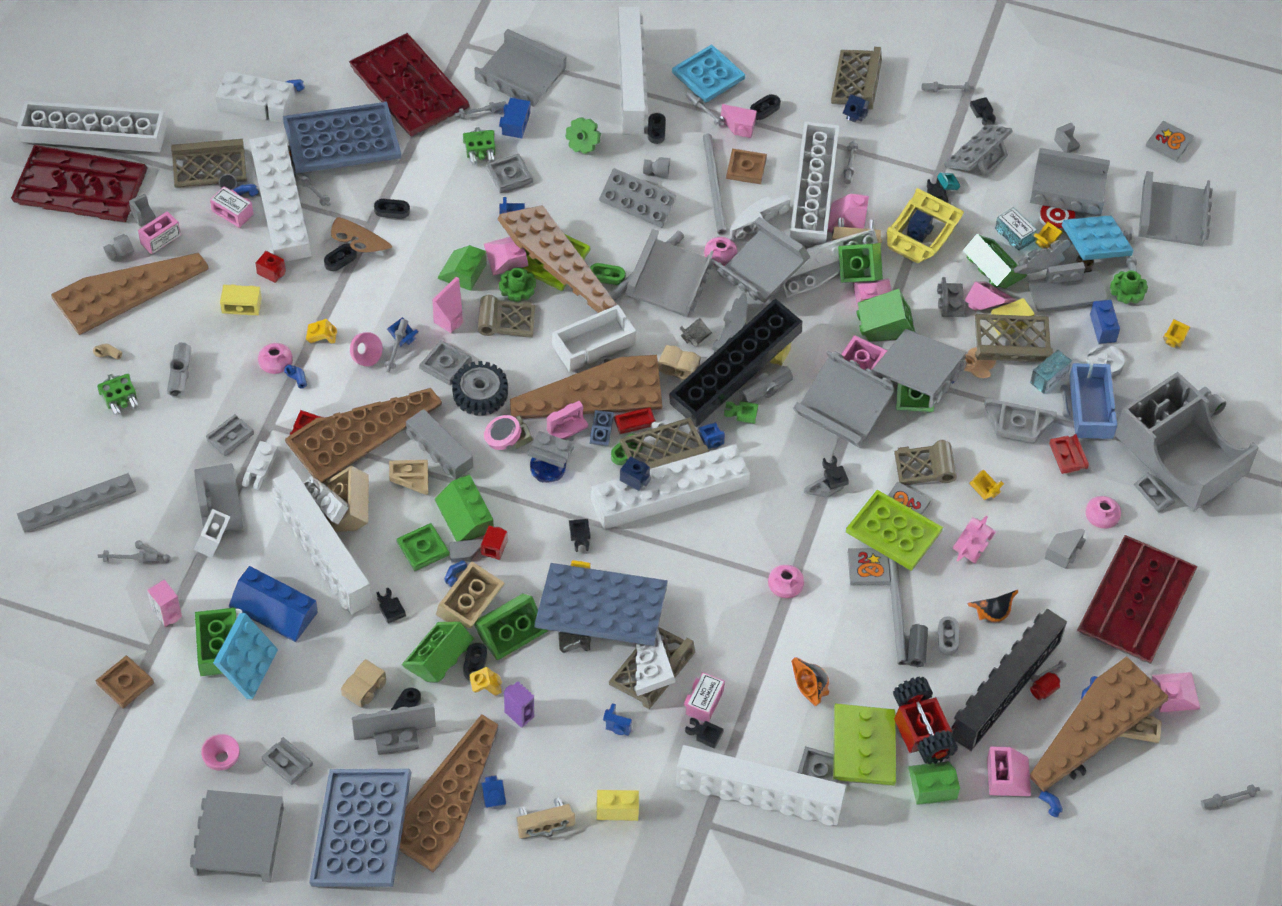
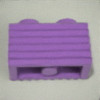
M516 682L514 685H509L504 691V712L520 727L525 726L534 718V695H531V692L526 687H523V684Z

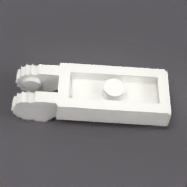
M263 441L259 442L244 475L242 486L247 487L252 477H255L254 489L259 490L277 455L278 445Z

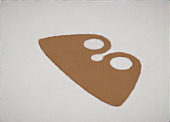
M337 217L333 222L331 236L335 240L348 242L352 240V237H358V240H353L350 243L351 248L355 251L375 252L392 248L389 242L356 223ZM344 233L348 237L346 239H339L336 237V234ZM356 243H363L366 245V248L357 249L354 245Z

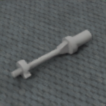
M934 82L922 83L921 88L922 90H933L934 92H938L941 89H964V92L968 93L969 89H974V86H969V82H965L964 85H943Z
M692 92L687 93L686 97L693 102V106L705 110L715 119L714 124L716 126L725 125L723 122L724 118L722 116L717 117L703 104V99L696 97Z
M506 101L490 102L488 106L464 111L461 108L459 113H455V117L460 116L461 119H465V115L481 111H491L493 113L495 110L504 109Z
M855 141L850 142L849 146H847L850 156L848 166L844 168V183L846 184L851 183L852 175L855 171L852 167L853 153L858 149V144Z
M294 172V176L300 181V185L310 188L321 199L319 203L322 206L330 205L328 202L330 198L327 195L322 196L311 185L308 176Z
M1125 230L1123 234L1129 242L1132 240V234H1128V231ZM1133 255L1128 256L1126 266L1129 270L1136 271L1137 260Z
M401 319L399 328L395 331L396 343L390 361H385L384 364L388 366L386 372H390L391 369L396 367L393 361L399 343L406 336L405 330L408 321L405 319Z
M104 550L103 554H98V558H103V562H108V558L134 559L138 560L139 563H144V561H158V553L139 551V553L133 555L109 554L108 550Z
M1252 784L1247 786V790L1221 797L1219 794H1215L1212 798L1202 800L1201 806L1203 809L1215 805L1219 807L1222 806L1223 801L1246 794L1254 797L1257 794L1256 792L1260 791V787L1255 788Z

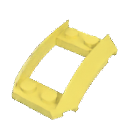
M917 188L899 217L891 227H888L887 246L890 250L916 263H920L934 256L953 232L964 211ZM917 210L933 216V218L946 224L930 247L902 234Z

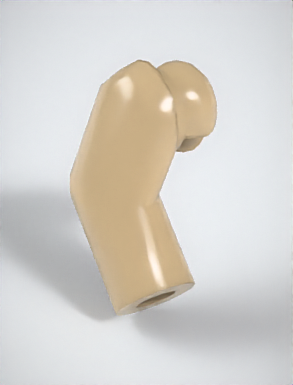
M102 344L93 348V353L97 357L112 356L118 360L123 354L122 351L110 344Z

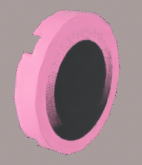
M502 415L496 417L487 425L484 439L491 448L504 450L507 449V446H512L518 441L522 430L515 417Z

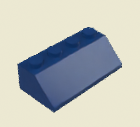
M251 566L239 578L229 603V608L241 609L242 613H246L250 619L294 642L299 639L318 613L315 599Z

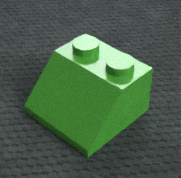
M881 243L838 246L841 283L883 279Z
M471 245L454 250L440 272L438 279L450 283L455 277H458L460 287L471 291L487 265L486 251Z
M949 761L908 766L917 805L957 800L960 785L956 769Z

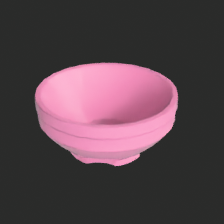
M716 237L709 240L704 250L705 257L710 254L711 250L714 251L712 259L722 263L723 266L737 254V246L726 237ZM718 243H724L726 244V247L718 248L716 245Z
M363 332L353 338L350 345V355L357 364L372 366L379 361L382 355V342L377 335L371 332ZM360 343L365 345V351L362 354L358 352V345Z
M271 343L264 346L258 355V362L262 370L271 374L284 372L285 367L292 365L293 361L290 349L281 343ZM273 349H277L280 351V353L276 356H272L269 354V352Z
M1097 496L1091 499L1085 511L1088 521L1099 528H1111L1119 522L1121 517L1120 505L1114 499L1107 496ZM1107 503L1111 509L1103 510L1100 504Z
M779 565L771 571L768 578V586L775 595L782 598H792L802 591L804 577L801 571L792 565ZM789 572L793 577L786 580L782 578L781 574Z
M225 734L210 737L205 741L201 750L205 764L209 768L218 771L231 768L238 761L240 754L237 741ZM220 753H225L228 755V758L224 762H219L216 760V756Z

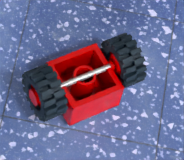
M919 676L916 679L914 677L910 678V681L905 680L903 684L900 683L899 687H895V691H893L899 706L894 720L909 753L919 751L925 764H936L938 761L942 762L943 759L950 758V755L953 756L954 752H957L958 746L937 698H932L933 692L927 679L924 677L920 678Z

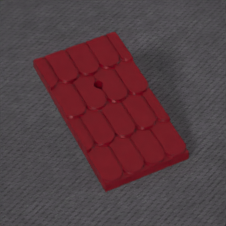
M408 33L349 61L353 71L361 78L368 89L381 102H387L391 115L411 137L455 115V113H459V109L463 108L465 110L470 107L467 99Z
M34 145L11 199L19 205L71 212L76 215L98 217L103 220L127 222L128 215L131 212L129 200L137 197L139 187H141L148 167L143 163Z
M1124 535L1077 631L1151 664L1198 566ZM1143 580H1148L1149 583H1148V584H1144L1142 581H1143Z

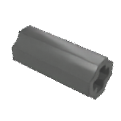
M914 624L910 628L907 661L910 666L923 667L926 663L928 627L925 625Z

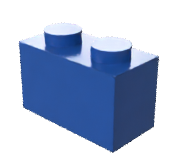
M510 97L508 104L504 106V117L500 118L499 127L502 128V135L522 139L531 114V101Z
M1112 300L1093 301L1090 317L1098 344L1117 342L1120 326Z

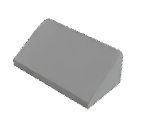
M1149 472L1134 484L1157 512L1175 503Z

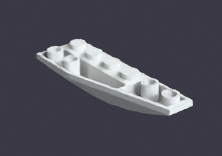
M871 229L806 249L810 258L780 287L785 298L817 288L839 274L838 246L878 243L875 230Z

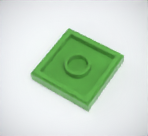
M432 523L396 539L397 544L414 571L450 555L449 550Z

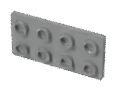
M991 125L982 127L976 135L971 137V140L949 157L944 163L945 167L972 170L978 164L981 175H988L1008 156L1003 140L1013 132L1012 128Z
M613 168L599 201L662 228L677 195Z
M1083 262L1048 267L1044 279L1028 281V287L1036 310L1045 311L1107 300L1098 272L1084 273L1085 266Z
M233 464L195 469L194 475L203 528L211 510L214 509L230 516L224 532L243 529Z
M424 703L415 707H400L397 710H381L372 714H358L352 717L354 740L375 737L378 755L417 749L419 745L416 730L436 727L434 704Z

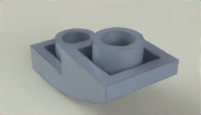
M595 410L589 444L609 446L614 412Z

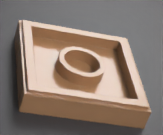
M732 148L726 179L761 184L767 154Z
M127 655L95 680L96 684L122 708H125L154 684V680Z

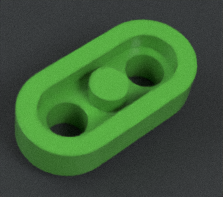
M595 263L590 266L591 271L600 283L619 285L625 280V270L620 266Z
M620 442L611 450V460L616 465H624L628 460ZM635 442L626 443L628 448L636 450L639 445ZM641 445V447H640V449H639L638 452H641V451H642V449H643V446H642V445Z

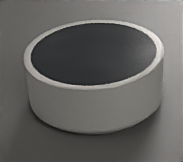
M231 174L222 175L219 179L220 189L224 186L230 190L237 187L236 178Z

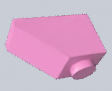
M722 104L721 116L724 118L723 122L732 133L743 137H752L757 111Z

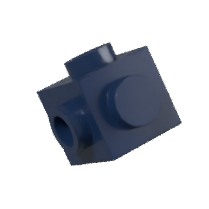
M850 94L843 114L847 115L846 119L852 122H856V120L862 121L868 114L869 109L867 108L870 102Z
M917 210L909 221L907 236L923 242L934 228V225H932L933 216Z
M631 456L620 469V481L637 491H640L643 486H647L651 480L650 467L645 462L638 461Z

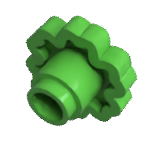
M583 117L571 121V126L566 128L565 137L569 140L568 145L574 152L581 151L585 154L595 150V145L600 143L601 133L597 130V123L592 119L585 120Z
M514 268L511 271H505L501 275L499 290L502 296H508V300L520 302L522 298L529 299L534 295L536 279L533 274H527L526 269Z
M1120 271L1114 275L1113 281L1110 284L1111 294L1117 296V300L1125 304L1130 302L1138 303L1144 299L1148 285L1147 281L1141 279V275L1136 271Z

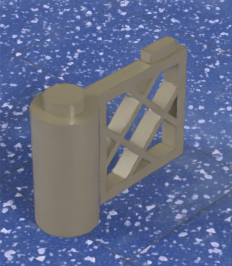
M485 295L480 299L478 332L485 336L499 333L533 338L535 305H532V302L521 301L520 303L500 301L493 295ZM502 307L510 308L513 312L506 315L502 311ZM528 310L531 311V314L524 317L520 311ZM514 315L521 319L516 324L510 319ZM507 321L511 327L502 328L500 325ZM525 323L529 327V331L521 330L519 326Z
M939 440L933 446L909 449V446L900 447L897 451H894L899 483L903 485L931 481L950 483L957 478L952 446L946 440ZM922 453H929L930 455L926 461L918 458ZM908 456L911 459L905 464L900 461L899 457ZM914 461L922 465L917 471L910 467ZM928 468L933 472V475L925 476L921 472ZM906 470L914 474L911 478L903 479L902 477Z

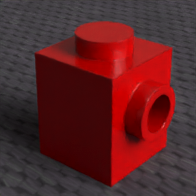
M265 251L255 262L257 274L274 283L279 278H282L286 272L284 259L268 251Z
M488 526L481 543V555L500 560L508 542V532L501 527Z

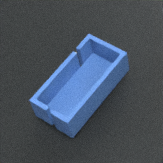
M1073 363L1069 380L1075 434H1077L1078 438L1113 439L1117 428L1116 412H1114L1115 402L1110 364H1093L1090 378H1087L1090 364Z

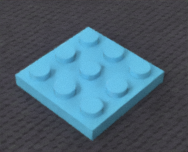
M712 44L672 68V73L698 97L703 99L705 103L745 79V74Z
M1112 215L1063 220L1062 227L1083 260L1132 256L1134 250Z
M239 613L213 663L246 699H253L278 649L246 613Z

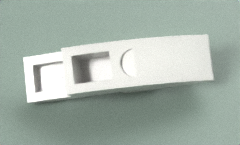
M786 194L772 201L766 196L750 205L732 224L729 239L735 241L751 233L758 232L760 229L754 222L758 217L768 221L775 216L785 214L789 211L790 207L788 195Z
M310 476L304 482L305 487L322 512L332 522L339 524L348 510V504L323 483Z

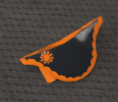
M1018 589L995 598L969 602L967 605L977 610L979 620L986 619L990 622H1000L1010 614L1012 600L1018 594Z
M794 657L791 662L797 686L800 692L814 706H817L821 703L823 696L829 695L828 675L820 666Z

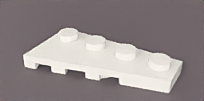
M659 630L657 631L654 646L636 643L637 685H635V691L637 696L675 683L676 681Z

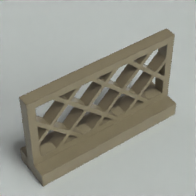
M874 46V51H840L831 104H846L850 94L857 95L860 93L863 96L862 99L870 102L867 109L874 108L882 63L881 47ZM844 56H852L853 58L846 61ZM864 56L870 57V59L866 60L865 62L861 60V58ZM856 61L860 63V65H858L855 68L851 65ZM848 67L850 71L844 74L841 70ZM862 68H865L867 70V72L863 74H860L858 71ZM853 74H856L858 76L854 80L848 78ZM843 80H846L848 82L844 86H841L839 84ZM862 80L865 84L858 87L856 83ZM851 86L856 89L851 93L846 91ZM842 92L846 95L843 98H836Z
M243 139L171 145L175 188L219 184L220 178L213 176L218 170L224 174H231L236 168L242 171L243 175L234 176L236 181H247ZM241 154V158L237 162L230 159L233 155ZM215 156L224 158L219 164L212 160ZM197 158H204L206 160L201 166L194 162ZM185 159L188 162L181 167L177 164V160ZM227 161L233 165L229 171L222 168ZM208 163L215 166L210 173L204 169ZM191 164L197 168L193 174L186 171ZM200 171L207 175L202 180L195 177ZM182 173L189 177L186 181L178 182V177Z
M994 314L975 315L977 345L975 356L977 360L1043 362L1053 354V348H1051L1049 317ZM980 320H987L991 326L986 330L980 325ZM1002 320L1010 326L1003 330L997 323ZM1023 321L1027 327L1022 331L1015 323ZM1035 322H1044V329L1041 332L1033 326ZM992 327H995L1001 333L996 339L988 332ZM1011 327L1019 334L1015 339L1006 333ZM1029 328L1037 334L1033 340L1025 334ZM984 335L992 341L990 345H982L981 338ZM1004 336L1011 343L1008 346H1003L998 340ZM1022 336L1029 344L1027 346H1020L1016 341ZM1040 337L1045 342V347H1039L1034 341Z
M691 417L620 439V444L627 459L630 456L632 457L631 454H633V458L636 456L643 458L650 469L709 452L707 446L703 444ZM688 424L690 428L689 434L680 431V426ZM664 431L674 433L671 439L661 435ZM676 434L686 438L684 444L674 441ZM651 436L656 438L654 445L645 442V437ZM659 440L669 444L666 450L656 446ZM688 440L697 442L698 447L691 448L686 446ZM635 442L639 445L636 450L628 448L626 443ZM641 445L651 449L649 455L638 452ZM671 445L681 448L680 453L674 454L669 452ZM653 451L664 454L661 459L651 457Z
M658 627L660 635L664 636L662 642L663 645H666V654L675 678L696 653L694 641L689 638L684 640ZM677 643L680 645L677 649L669 650L668 644ZM635 649L609 680V685L641 701L643 706L650 710L669 685L637 696L636 691L633 690V687L637 685V681H631V675H635L637 669L629 670V666L632 663H636L637 649ZM621 677H629L628 683L620 684L617 682Z

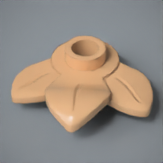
M977 347L970 349L965 357L968 364H966L964 371L971 372L979 378L990 377L991 373L989 370L994 367L996 360H977L975 356Z

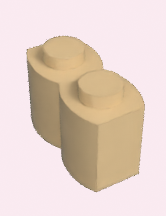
M666 345L658 361V368L661 373L685 380L700 366L701 357L694 352L682 351L677 346Z
M365 659L341 687L342 696L361 708L365 704H369L374 697L373 693L378 689H382L386 683L385 671Z

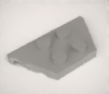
M985 398L984 405L996 436L1034 443L1057 417V412Z

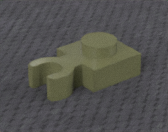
M519 415L517 419L522 432L520 438L514 444L516 449L533 441L528 426Z

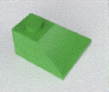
M897 383L896 410L934 412V405L932 408H929L930 395Z

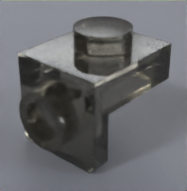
M701 318L697 319L686 329L683 326L680 327V330L683 332L681 337L687 344L691 342L695 347L712 334Z
M567 632L558 633L559 650L566 653L580 647L585 651L590 650L591 636Z

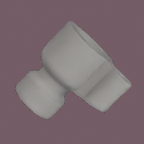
M659 157L655 162L644 159L643 174H650L652 172L657 177H668L671 159Z
M125 234L115 237L113 245L103 246L109 260L115 258L118 254L125 256L134 252L132 243Z
M1207 387L1199 390L1210 401V416L1219 415L1226 407V401L1217 394L1212 395Z

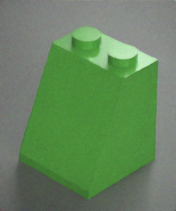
M900 289L857 303L859 310L856 313L862 324L859 325L862 336L865 335L869 342L897 340L905 329L915 332L911 308Z

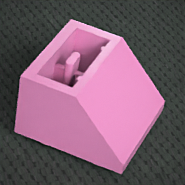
M990 747L987 756L989 795L1031 796L1028 757L1011 747Z

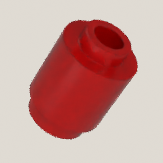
M1045 673L1030 687L1032 695L1039 701L1048 698L1060 688V678L1055 673Z

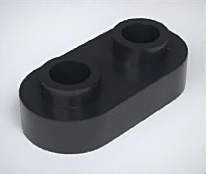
M769 94L753 103L750 110L757 111L756 120H762L779 110L781 100L777 95Z
M652 113L648 118V140L651 143L659 144L665 140L666 118L661 113Z
M378 199L374 203V212L379 217L403 219L409 216L410 205L404 200Z
M350 243L343 244L324 257V266L329 271H338L356 259L357 251L351 248Z
M473 643L467 649L463 675L469 681L470 672H476L485 668L487 648L484 644Z
M412 687L404 689L391 710L420 705L421 693L418 689Z

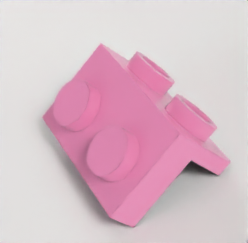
M580 401L571 403L564 409L553 412L547 417L548 433L564 440L588 428V423L583 418V405Z

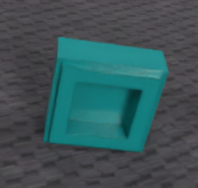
M940 172L937 178L944 190H958L961 187L953 173Z

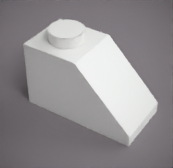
M212 509L194 550L212 558L230 516Z

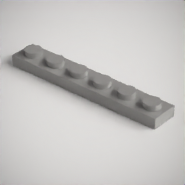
M129 473L19 512L17 516L25 533L136 492Z

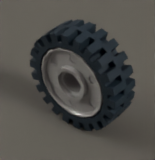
M474 361L471 362L470 367L468 364H465L464 368H460L458 373L454 375L452 381L453 399L456 405L460 406L462 411L466 410L468 414H471L472 411H474L476 416H478L479 412L484 416L486 411L492 414L494 409L498 411L500 406L503 407L507 400L508 380L506 374L503 373L501 368L497 369V365L493 364L490 366V362H486L483 365L482 361H478V365H476Z

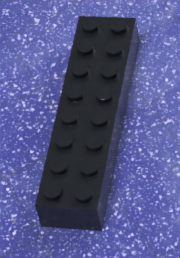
M775 298L669 393L670 405L685 418L691 417L694 426L698 427L802 333L803 321Z
M1048 608L1043 614L1039 613L1036 616L1032 627L1028 626L1022 635L1023 638L1013 644L1011 653L1009 655L1006 653L1000 661L1001 665L998 668L994 667L987 682L983 681L977 689L978 693L975 696L971 695L964 710L959 709L954 717L956 721L951 728L953 730L952 735L956 742L971 752L1029 682L1032 675L1038 671L1060 644L1067 621Z

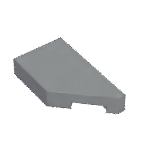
M824 476L804 488V493L830 497L843 489L844 486L830 490Z
M483 539L449 542L451 562L471 561L481 549Z

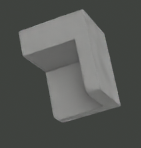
M1072 123L1057 128L1054 141L1066 153L1080 148V144L1073 137L1075 126Z
M146 194L129 200L132 216L139 226L156 219L154 212L148 204Z

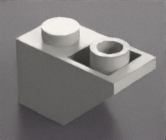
M1078 529L1056 534L1047 548L1044 559L1066 569L1069 562L1073 564L1078 554L1076 553L1077 549L1081 550L1086 541L1083 538L1085 530Z

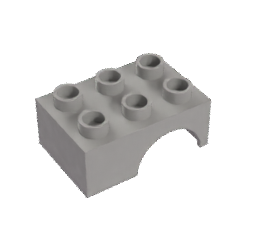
M1176 372L1122 408L1115 436L1185 504L1195 511L1249 474L1259 447L1253 442L1248 448L1242 449L1226 441L1212 422L1209 412L1210 401L1179 372Z

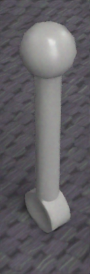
M1061 385L1060 391L1063 392L1064 404L1062 414L1064 417H1068L1070 415L1066 395L1068 386Z
M140 540L135 542L137 549L142 548L151 553H158V556L163 558V561H170L171 557L168 554L159 553L143 545V542Z
M1060 660L1059 664L1039 675H1032L1031 681L1034 683L1045 673H1051L1060 667H1066V661Z

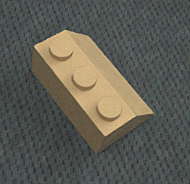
M350 466L325 482V486L348 504V510L339 524L332 522L325 515L335 532L356 531L368 524L369 474Z
M471 562L438 604L436 615L446 622H461L464 627L472 628L505 583L474 562Z

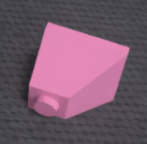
M849 194L832 202L827 232L832 233L833 228L838 227V218L840 217L841 221L844 218V227L864 229L869 196Z
M511 237L484 243L493 276L505 273L507 270L511 271L514 268L528 266L525 249H520Z
M455 277L432 300L434 323L450 333L458 329L463 323L459 278Z
M889 279L853 282L857 303L892 291Z
M975 281L965 301L969 303L968 306L978 311L1003 306L1016 301V299L988 282Z
M1192 672L1152 675V681L1168 695V701L1159 707L1160 712L1200 709Z

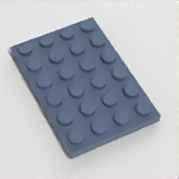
M387 102L282 116L296 173L401 159V150Z
M550 563L535 620V628L654 646L668 580Z
M410 769L329 770L309 881L312 887H393L412 772Z

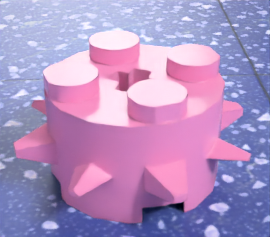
M985 516L981 521L972 517L953 546V549L959 553L957 561L965 557L971 562H977L981 556L979 551L983 553L989 544L986 539L991 541L996 533L993 528L986 525L988 516Z

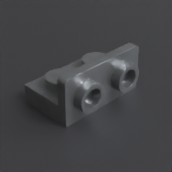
M942 277L941 284L938 283L937 294L941 296L938 299V309H941L942 317H964L963 284L946 283V277Z

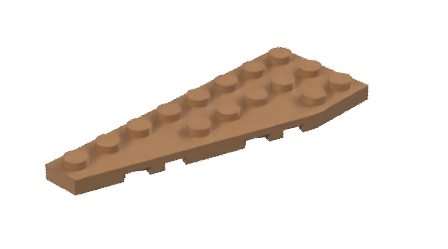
M199 253L85 277L52 293L51 297L78 335H81L208 270L209 267Z
M482 714L406 806L399 851L433 873L459 841L498 731V724Z

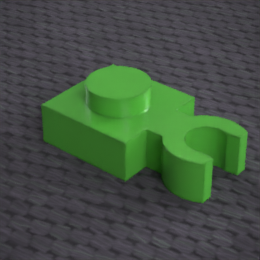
M740 401L739 405H735L733 402H726L725 408L731 410H724L725 417L737 416L736 421L755 424L758 404Z

